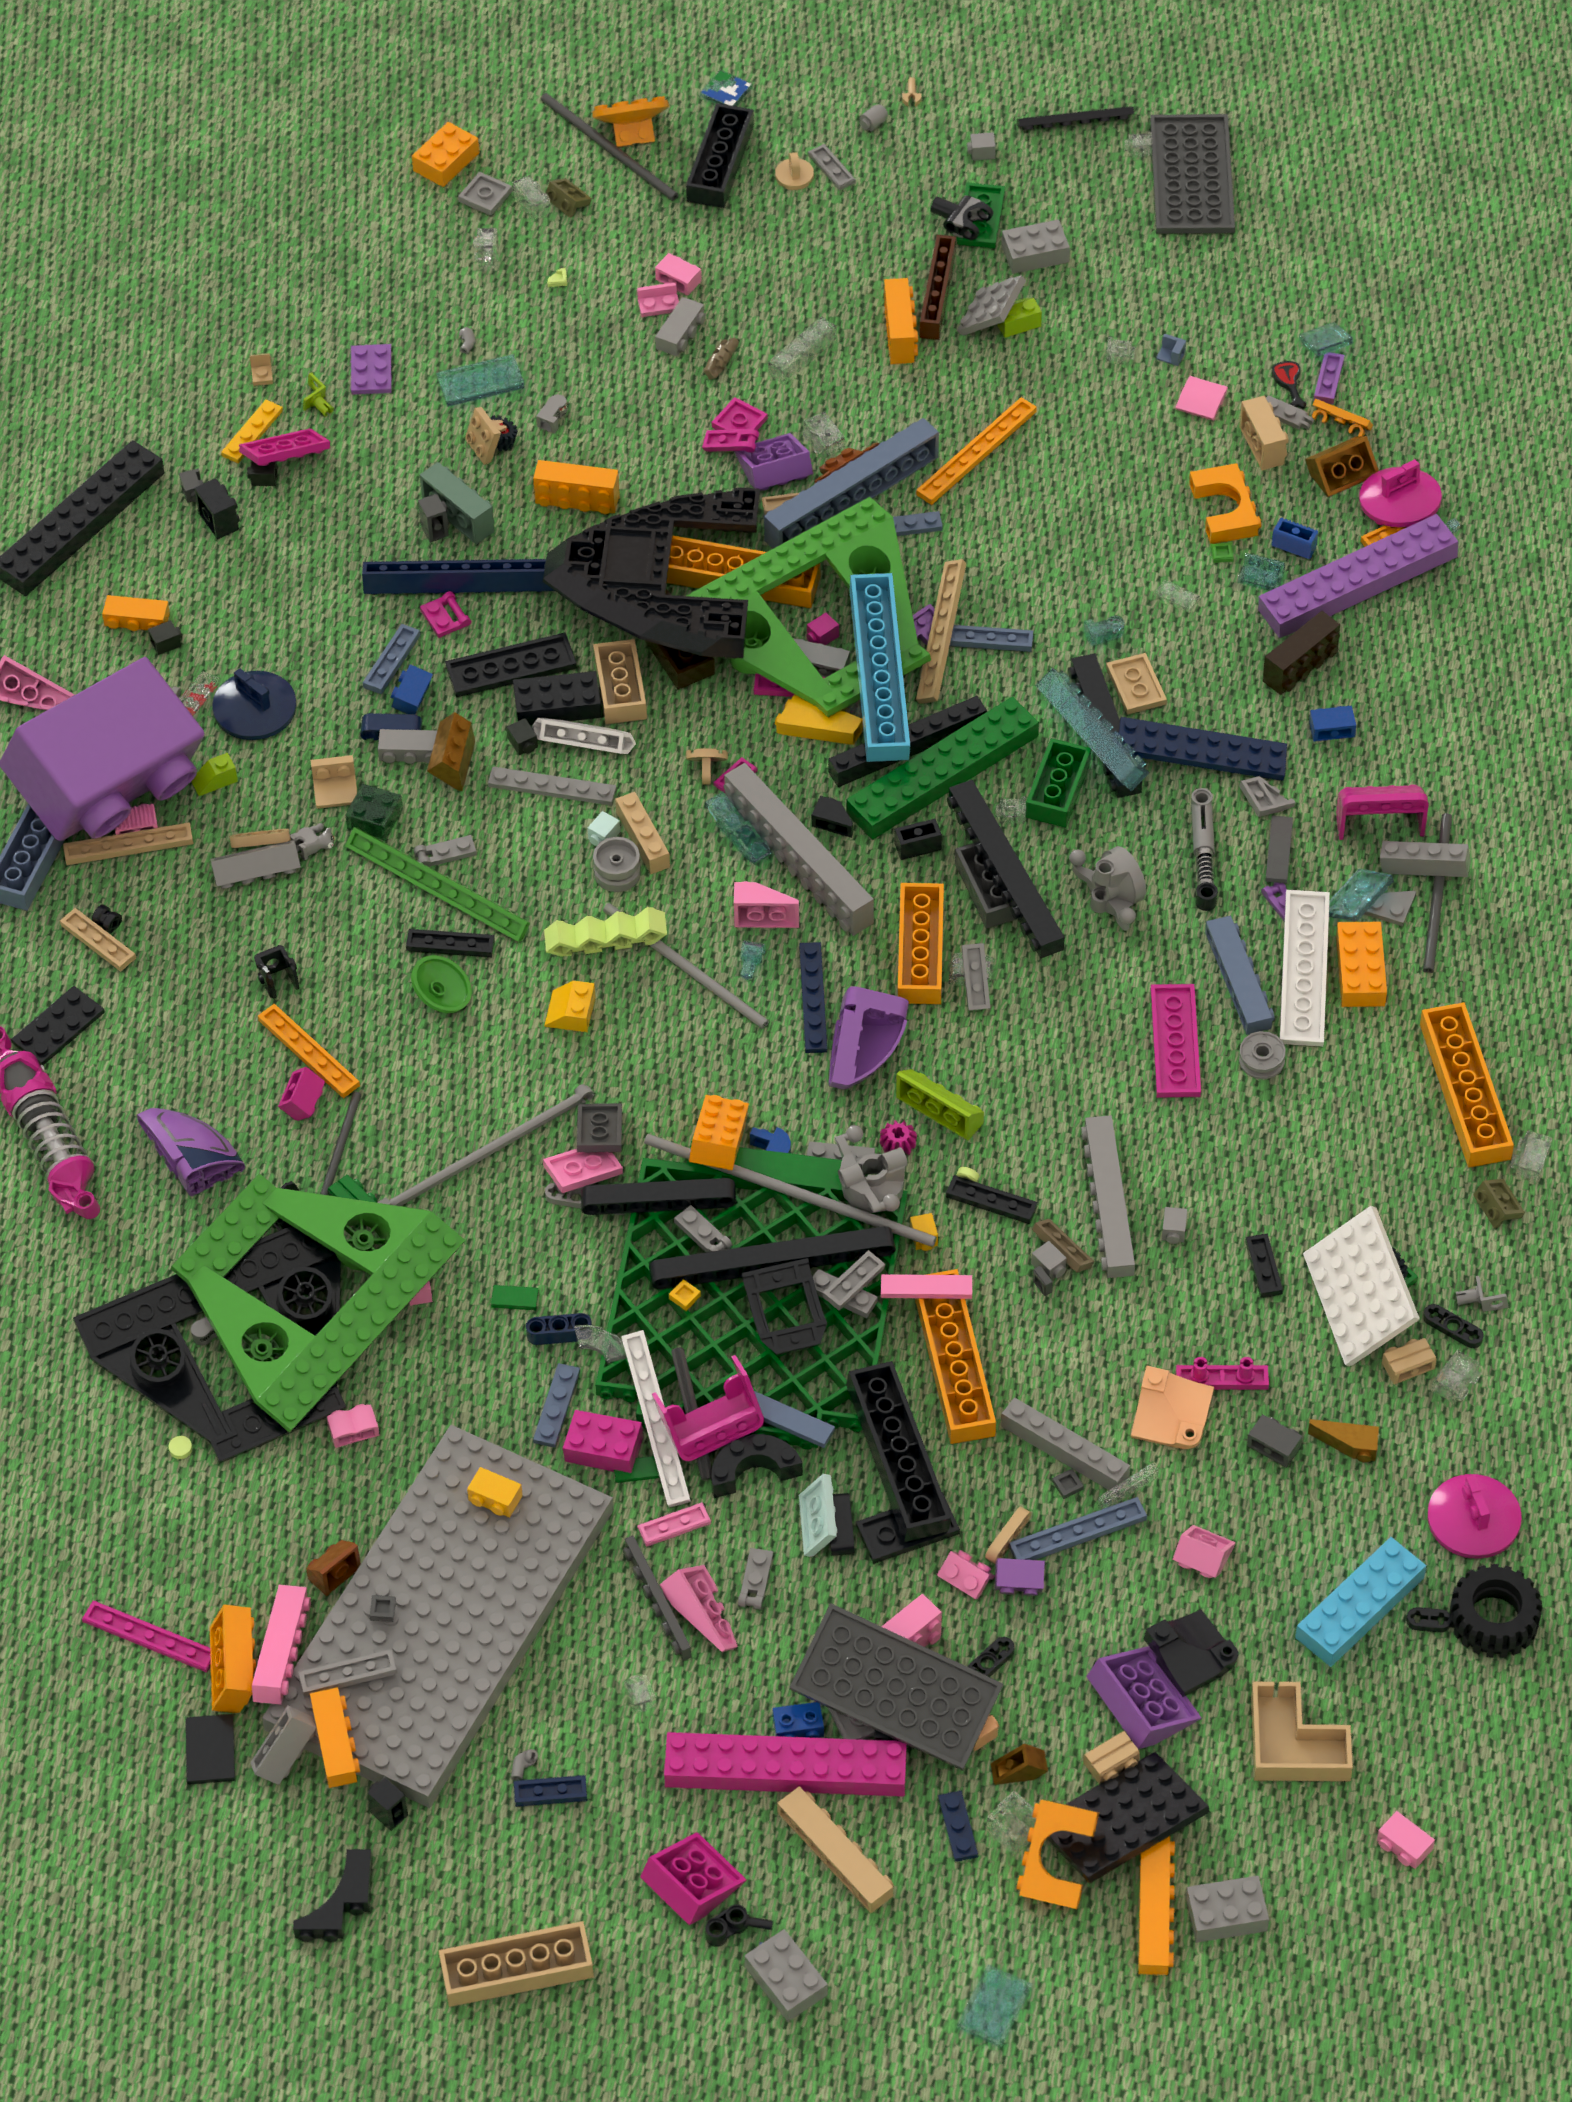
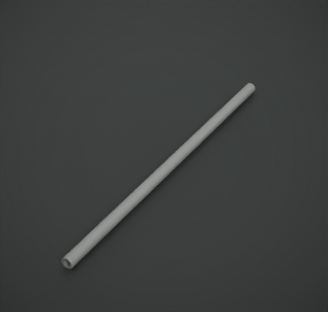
M651 1134L646 1135L644 1144L689 1160L690 1148ZM735 1164L733 1170L707 1166L875 1227H889L894 1234L933 1247L936 1242V1236Z

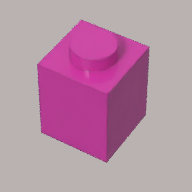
M824 613L807 624V640L827 645L839 637V624L830 615Z

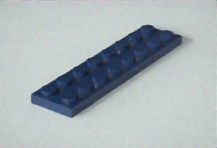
M1121 717L1116 754L1284 781L1287 743Z

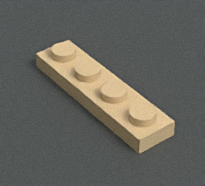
M74 908L60 920V925L120 972L136 959L134 952L78 909Z

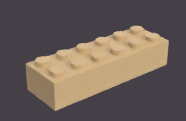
M583 1921L438 1950L449 2007L594 1978L593 1964Z

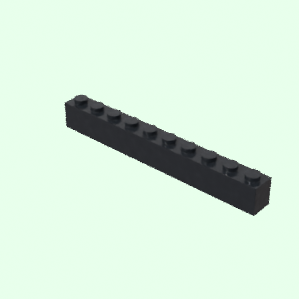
M969 780L950 787L949 797H947L948 806L951 810L954 809L958 823L964 826L966 837L969 841L972 840L977 856L982 857L984 868L987 872L991 873L995 887L1000 888L1003 901L1011 907L1013 918L1015 920L1018 919L1023 935H1027L1032 951L1037 952L1040 959L1063 951L1065 941L1063 933L974 781Z

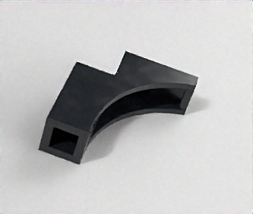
M347 1849L345 1869L338 1887L331 1897L317 1910L294 1920L293 1931L295 1939H299L302 1942H311L313 1939L335 1942L338 1939H344L345 1912H349L352 1915H362L364 1912H370L373 1862L371 1849Z

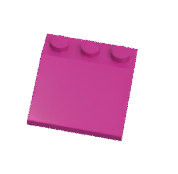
M698 1832L650 1856L640 1876L688 1925L708 1915L747 1880Z

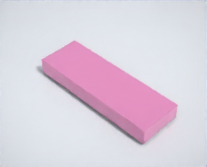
M703 1502L637 1526L645 1546L648 1547L709 1525L711 1520Z

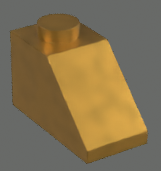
M1025 1743L991 1763L994 1785L1031 1781L1048 1772L1045 1751Z

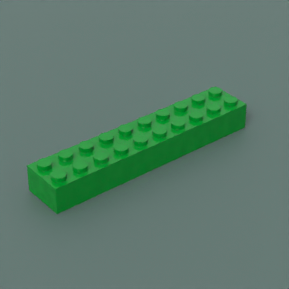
M1012 696L847 798L846 812L873 840L949 793L950 787L970 780L1039 736V722Z

